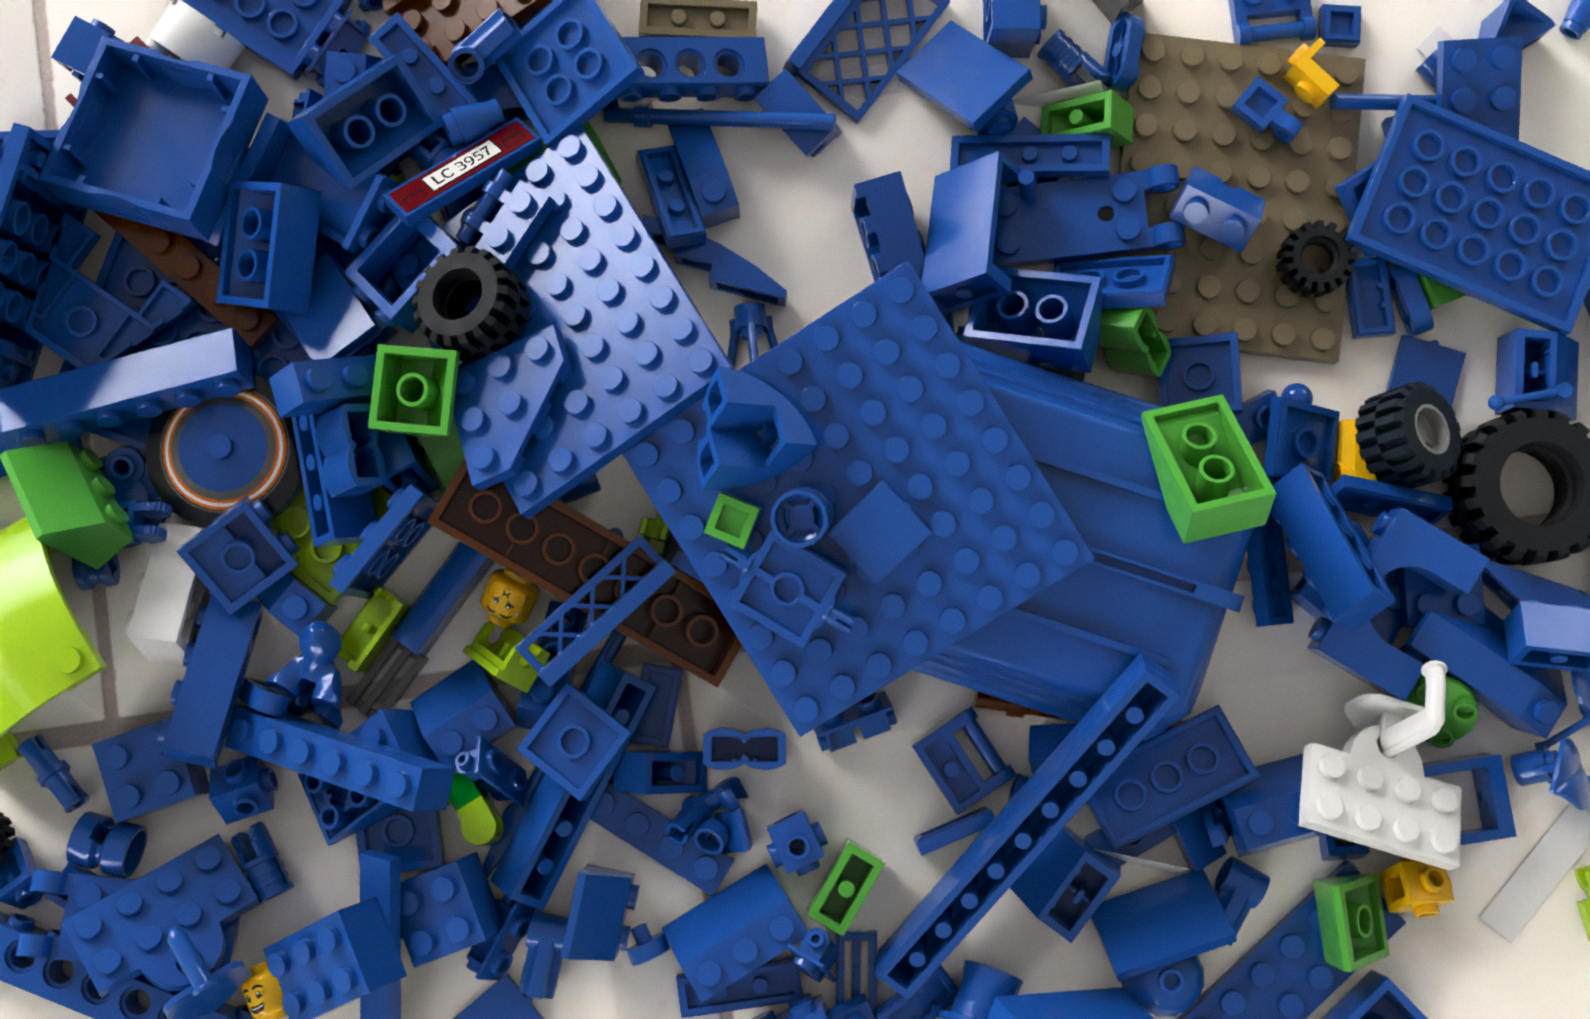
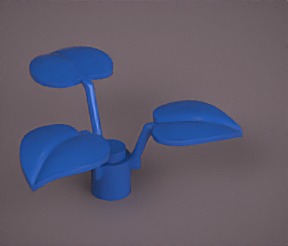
M1571 671L1574 693L1584 710L1583 718L1551 738L1535 743L1536 750L1513 754L1511 756V768L1520 786L1548 781L1551 784L1550 793L1565 798L1579 810H1587L1590 808V776H1587L1582 768L1576 745L1567 737L1590 724V673ZM1560 742L1558 752L1556 750H1549V747Z

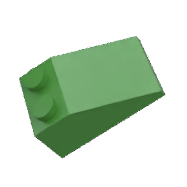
M1223 394L1142 412L1141 420L1165 505L1183 544L1266 525L1276 491Z

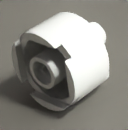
M173 0L145 42V45L174 59L200 61L231 69L245 48L236 38L228 32L224 35V32L213 21L181 0Z

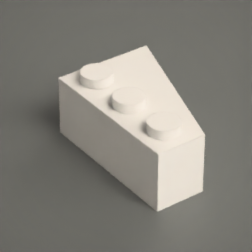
M160 522L159 527L167 530L166 540L164 542L148 543V564L145 573H141L137 580L136 592L138 598L134 611H130L127 615L125 632L129 640L151 663L187 668L188 666L183 665L185 650L189 641L195 642L196 632L200 630V628L195 627L203 595L204 593L211 594V592L176 550L204 528Z

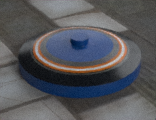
M253 374L255 388L240 391L236 396L218 397L202 401L195 407H180L162 412L159 416L154 417L146 442V463L149 477L162 501L172 506V511L186 521L206 528L216 517L246 495L252 502L260 499L275 518L291 505L303 488L292 417H279L270 382L261 376Z

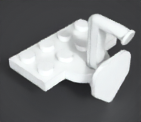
M1435 660L1426 662L1421 667V674L1425 677L1426 681L1425 707L1387 695L1363 694L1344 705V712L1355 728V734L1345 743L1343 751L1314 742L1304 746L1298 826L1450 871L1460 867L1461 787L1425 777L1423 762L1415 745L1435 736L1444 725L1446 701L1445 674L1447 673V665L1445 663Z

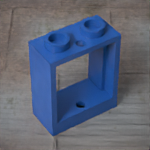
M395 215L344 272L356 284L352 291L368 305L371 306L375 303L379 307L375 312L376 316L393 330L399 325L413 334L420 325L414 320L413 313L417 308L412 306L413 296L419 293L415 289L418 280L423 281L426 274L422 272L395 303L376 284L421 234L424 235L440 251L435 258L441 254L449 256L451 249L457 247L465 251V248L430 215L411 227H408ZM435 258L429 264L431 267L437 263Z
M1480 753L1423 762L1425 777L1466 770L1472 771L1482 828L1461 831L1460 845L1517 837L1500 754Z

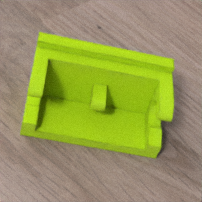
M377 585L375 587L373 597L367 600L341 636L342 649L336 657L348 663L346 666L354 672L366 673L393 636L391 632L411 607L410 604L384 586Z
M490 621L486 622L480 628L471 645H466L462 652L496 678L528 693L538 673L515 649V646L526 636L516 629L509 627L500 633L498 641L490 643L489 635L494 631L495 624ZM534 642L528 647V650L544 666L551 654Z

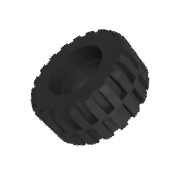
M1531 409L1525 412L1519 410L1479 425L1476 430L1468 432L1462 438L1463 447L1460 449L1462 458L1461 462L1457 463L1458 469L1455 473L1450 474V477L1442 479L1443 483L1449 484V491L1442 493V495L1451 496L1454 506L1453 514L1447 517L1452 527L1460 526L1464 531L1459 537L1466 544H1479L1481 554L1488 558L1497 557L1499 563L1507 565L1521 564L1525 566L1569 558L1570 554L1580 553L1590 545V439L1587 436L1590 432L1589 429L1580 422L1570 425V417L1560 412L1548 415L1546 409ZM1514 452H1522L1537 459L1546 468L1552 479L1554 487L1553 505L1546 519L1539 525H1531L1519 519L1511 512L1503 499L1500 488L1501 471L1508 457Z

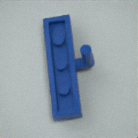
M1110 133L952 136L950 170L1000 151L1021 170L1018 175L1020 195L1025 201H1031L1035 198L1037 178L1109 177Z

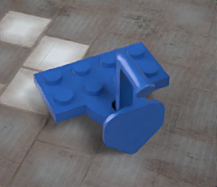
M218 833L62 921L60 924L101 997L143 974L156 987L166 991H181L163 1007V1012L167 1019H191L218 1010L248 979L250 974L243 961H235L218 969L224 959L226 947L222 926L260 905Z

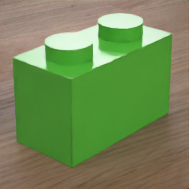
M847 838L808 905L807 915L844 937L885 865L884 860Z

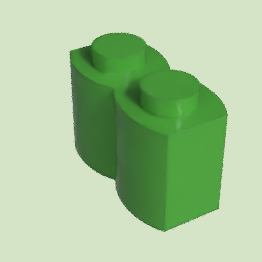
M1150 307L1102 309L1099 345L1104 348L1105 357L1111 368L1121 373L1161 377L1171 357V349L1165 334L1158 331L1157 319Z

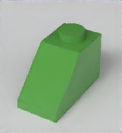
M1113 90L1042 106L1041 134L1110 133V148L1133 144L1134 107Z

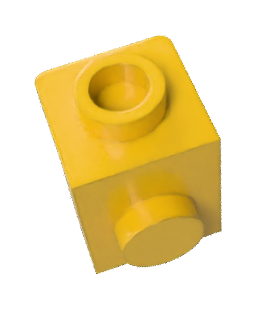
M1321 38L1311 47L1303 43L1287 60L1292 67L1282 77L1294 88L1296 96L1301 101L1311 104L1316 109L1339 86L1329 74L1312 60L1326 43Z

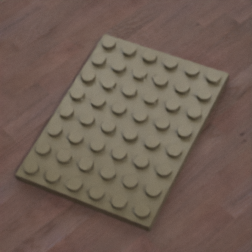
M1146 33L1140 51V73L1136 82L1127 88L1126 101L1134 107L1133 144L1121 146L1118 173L1147 170L1150 167L1161 164H1175L1178 166L1180 187L1174 191L1145 194L1148 228L1165 222H1177L1169 218L1175 198L1193 166L1223 179L1222 183L1234 189L1238 186L1265 199L1266 202L1262 220L1242 253L1185 226L1186 245L1181 248L1113 255L1110 258L1175 255L1176 269L1166 306L1150 307L1156 316L1158 331L1164 333L1167 339L1237 332L1239 353L1336 364L1339 362L1346 282L1322 297L1315 298L1314 294L1308 298L1301 296V290H1298L1296 293L1289 290L1292 286L1289 281L1285 284L1281 281L1280 278L1284 276V272H1277L1276 265L1281 262V259H1276L1277 252L1282 248L1280 246L1282 242L1304 223L1311 221L1312 225L1317 220H1324V226L1333 222L1337 224L1336 232L1339 233L1343 229L1348 232L1350 221L1334 187L1356 173L1361 110L1331 109L1329 106L1330 96L1318 109L1311 104L1301 101L1296 96L1294 88L1282 78L1292 67L1287 60L1295 52L1294 50ZM1319 53L1312 58L1339 84L1333 93L1363 94L1366 59ZM1257 76L1289 99L1283 110L1296 117L1304 125L1288 146L1275 137L1269 126L1262 134H1259L1230 111L1233 104ZM1311 245L1304 249L1302 253L1304 266L1313 273L1326 272L1330 265L1328 253L1317 245Z

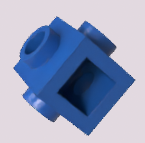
M248 756L217 766L216 769H210L209 800L226 825L274 809V791L278 790V779L273 768H266L261 759Z
M804 808L767 825V831L773 843L766 847L776 868L784 866L787 874L796 871L798 876H803L821 866L818 860L825 857L822 846L829 843L819 822L811 824ZM795 839H801L805 845L800 850H794L790 847V843Z

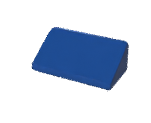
M1202 808L1171 823L1175 832V840L1190 870L1197 872L1227 854L1223 845L1213 848L1206 829Z

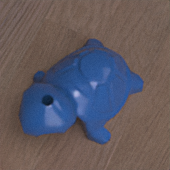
M316 620L302 629L299 635L302 655L293 658L279 672L269 675L265 683L268 686L283 690L293 697L287 709L289 713L295 716H302L307 710H313L312 712L325 725L339 729L343 723L341 715L342 678L333 660L342 649V637L329 623L323 620Z

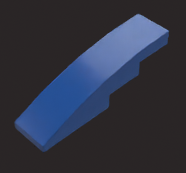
M643 214L642 221L655 242L666 245L657 218ZM707 238L706 243L675 248L674 257L676 264L710 272L708 281L711 289L782 307L786 306V289L756 265L725 246Z

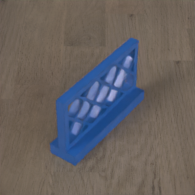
M833 0L787 59L782 69L786 68L794 78L798 76L858 124L948 6L949 0H931L937 5L936 9L929 16L914 17L912 0H905L908 18L889 20L886 1L879 0L881 20L861 22L859 6L862 2L876 0ZM854 14L855 23L846 24ZM924 23L920 30L917 32L916 24ZM909 25L910 43L905 46L892 47L889 27ZM882 27L885 48L865 49L862 29ZM856 30L858 50L838 52L836 39L840 31ZM831 44L832 53L823 54ZM901 53L897 60L894 62L893 54ZM886 54L888 72L882 76L869 77L866 56ZM859 57L862 78L842 80L839 59ZM833 60L836 80L822 82L809 71L817 61ZM870 83H878L875 89L871 92ZM863 84L865 102L858 110L845 101L843 86ZM837 87V93L830 88Z

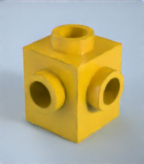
M1404 857L1399 860V863L1378 873L1389 913L1413 912L1415 918L1431 917L1440 914L1439 907L1455 901L1452 883L1445 869Z

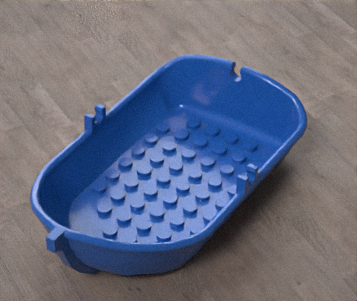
M960 342L1091 550L1095 560L912 670L1073 723H1079L1137 655L1143 652L1175 676L1181 694L1178 701L1143 740L1155 738L1170 725L1191 713L1202 688L1226 611L1229 609L1240 613L1245 596L1233 593L1254 528L1183 544L1167 511L1141 420L1142 412L1162 408L1161 406Z

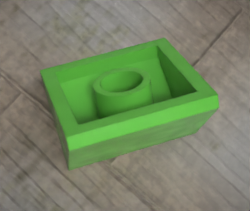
M1378 872L1313 879L1325 962L1343 972H1353L1389 956Z

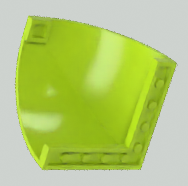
M26 516L0 531V771L23 757L17 751L19 744L10 731L14 726L63 692L72 690L107 668L87 631L81 629L55 577L49 555L57 550L36 540Z

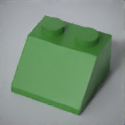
M378 344L368 428L392 434L450 437L460 352L456 350Z

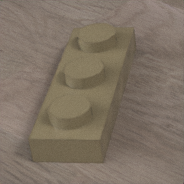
M641 0L639 37H756L757 1Z

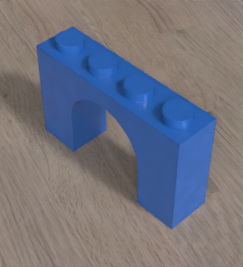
M1403 507L1390 509L1388 513L1384 511L1379 515L1371 529V532L1375 535L1366 548L1382 577L1395 569L1405 568L1421 574L1454 595L1469 594L1490 558ZM1321 616L1313 624L1308 634V637L1312 640L1307 649L1384 695L1405 701L1421 675V667L1424 664L1382 639L1374 629L1371 620L1355 630L1339 622L1333 623L1327 617Z

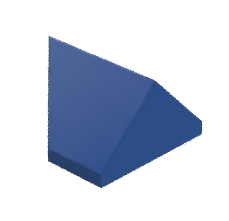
M1504 0L1481 22L1478 39L1523 36L1522 50L1541 39L1556 25L1550 17L1527 0Z

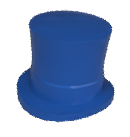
M965 960L959 989L949 1011L940 1010L938 1018L987 1019L995 997L1018 995L1024 981L993 966Z

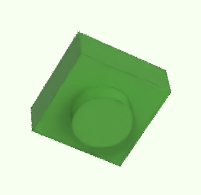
M721 491L704 533L745 549L762 507Z

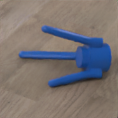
M747 302L734 307L735 319L729 320L730 339L727 354L733 367L735 366L739 334L742 340H748L750 362L758 357L757 339L763 338L764 332L766 333L770 348L778 345L773 329L772 316H766L763 303Z

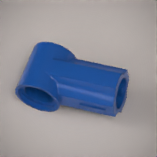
M500 7L497 8L471 34L453 47L448 60L449 73L459 83H475L481 78L484 71L514 45L524 33L507 12ZM463 53L473 55L478 61V67L471 70L464 69L458 63L457 56Z
M1230 856L1223 863L1217 874L1215 893L1237 936L1250 909L1257 907L1264 898L1269 887L1270 877L1243 861Z
M534 910L526 937L528 952L518 992L539 999L554 998L563 958H560L569 917Z

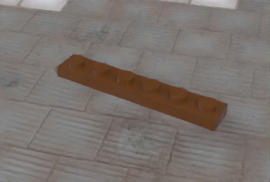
M93 210L227 328H233L253 350H256L280 324L281 320L269 309L216 303L220 267L182 234Z

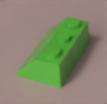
M64 441L6 450L0 455V459L36 540L98 570L134 539L127 524L129 516L118 505L114 497L116 490L102 473V461L90 449L84 448L81 450L73 444Z

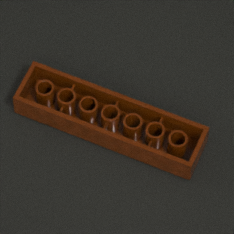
M465 459L427 521L432 526L564 601L570 598L630 543L623 537L558 500L530 519H527L520 514L503 481L482 491L474 488L471 484ZM640 547L626 559V576H643L655 565ZM621 563L608 575H620ZM674 568L676 573L625 618L615 630L718 688L742 644L705 585ZM603 579L595 586L594 604H613L619 598L620 580ZM625 580V592L637 581ZM590 592L577 603H589ZM578 608L589 614V608ZM594 609V618H597L606 609Z

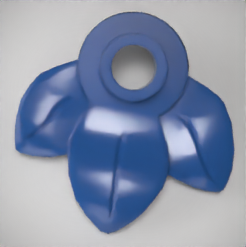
M121 446L107 454L102 473L116 490L114 497L117 502L130 500L149 502L150 499L162 500L153 487L147 463L141 452L130 446ZM120 460H125L129 464V472L127 474L119 470L118 463Z

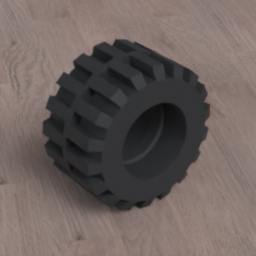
M467 246L465 251L457 247L451 249L449 256L441 254L435 258L437 263L433 267L428 265L423 271L426 276L423 281L418 280L415 289L419 293L413 296L412 306L417 308L413 313L414 320L420 325L418 329L422 334L444 350L459 351V359L461 361L469 362L470 359L476 361L512 344L511 341L515 336L521 337L524 329L521 325L523 322H528L530 316L525 307L531 305L530 296L525 293L527 287L515 272L491 252L483 248L479 250L475 246ZM482 292L475 309L462 318L467 303L475 295Z

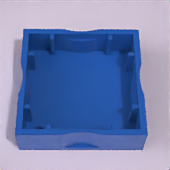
M102 36L81 82L75 107L61 127L38 180L62 202L209 242L228 197L229 180H235L269 99L250 74L200 61L174 59L154 49Z

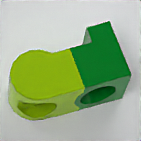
M459 772L456 773L453 777L447 806L452 804L459 816L463 837L473 845L490 846L501 839L504 832V824L498 810L487 791L478 785V780L472 781L467 776H463Z

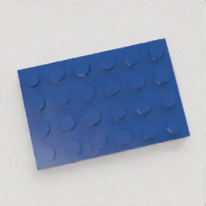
M1407 93L1400 101L1344 241L1548 330L1558 331L1563 335H1567L1572 332L1590 286V171Z

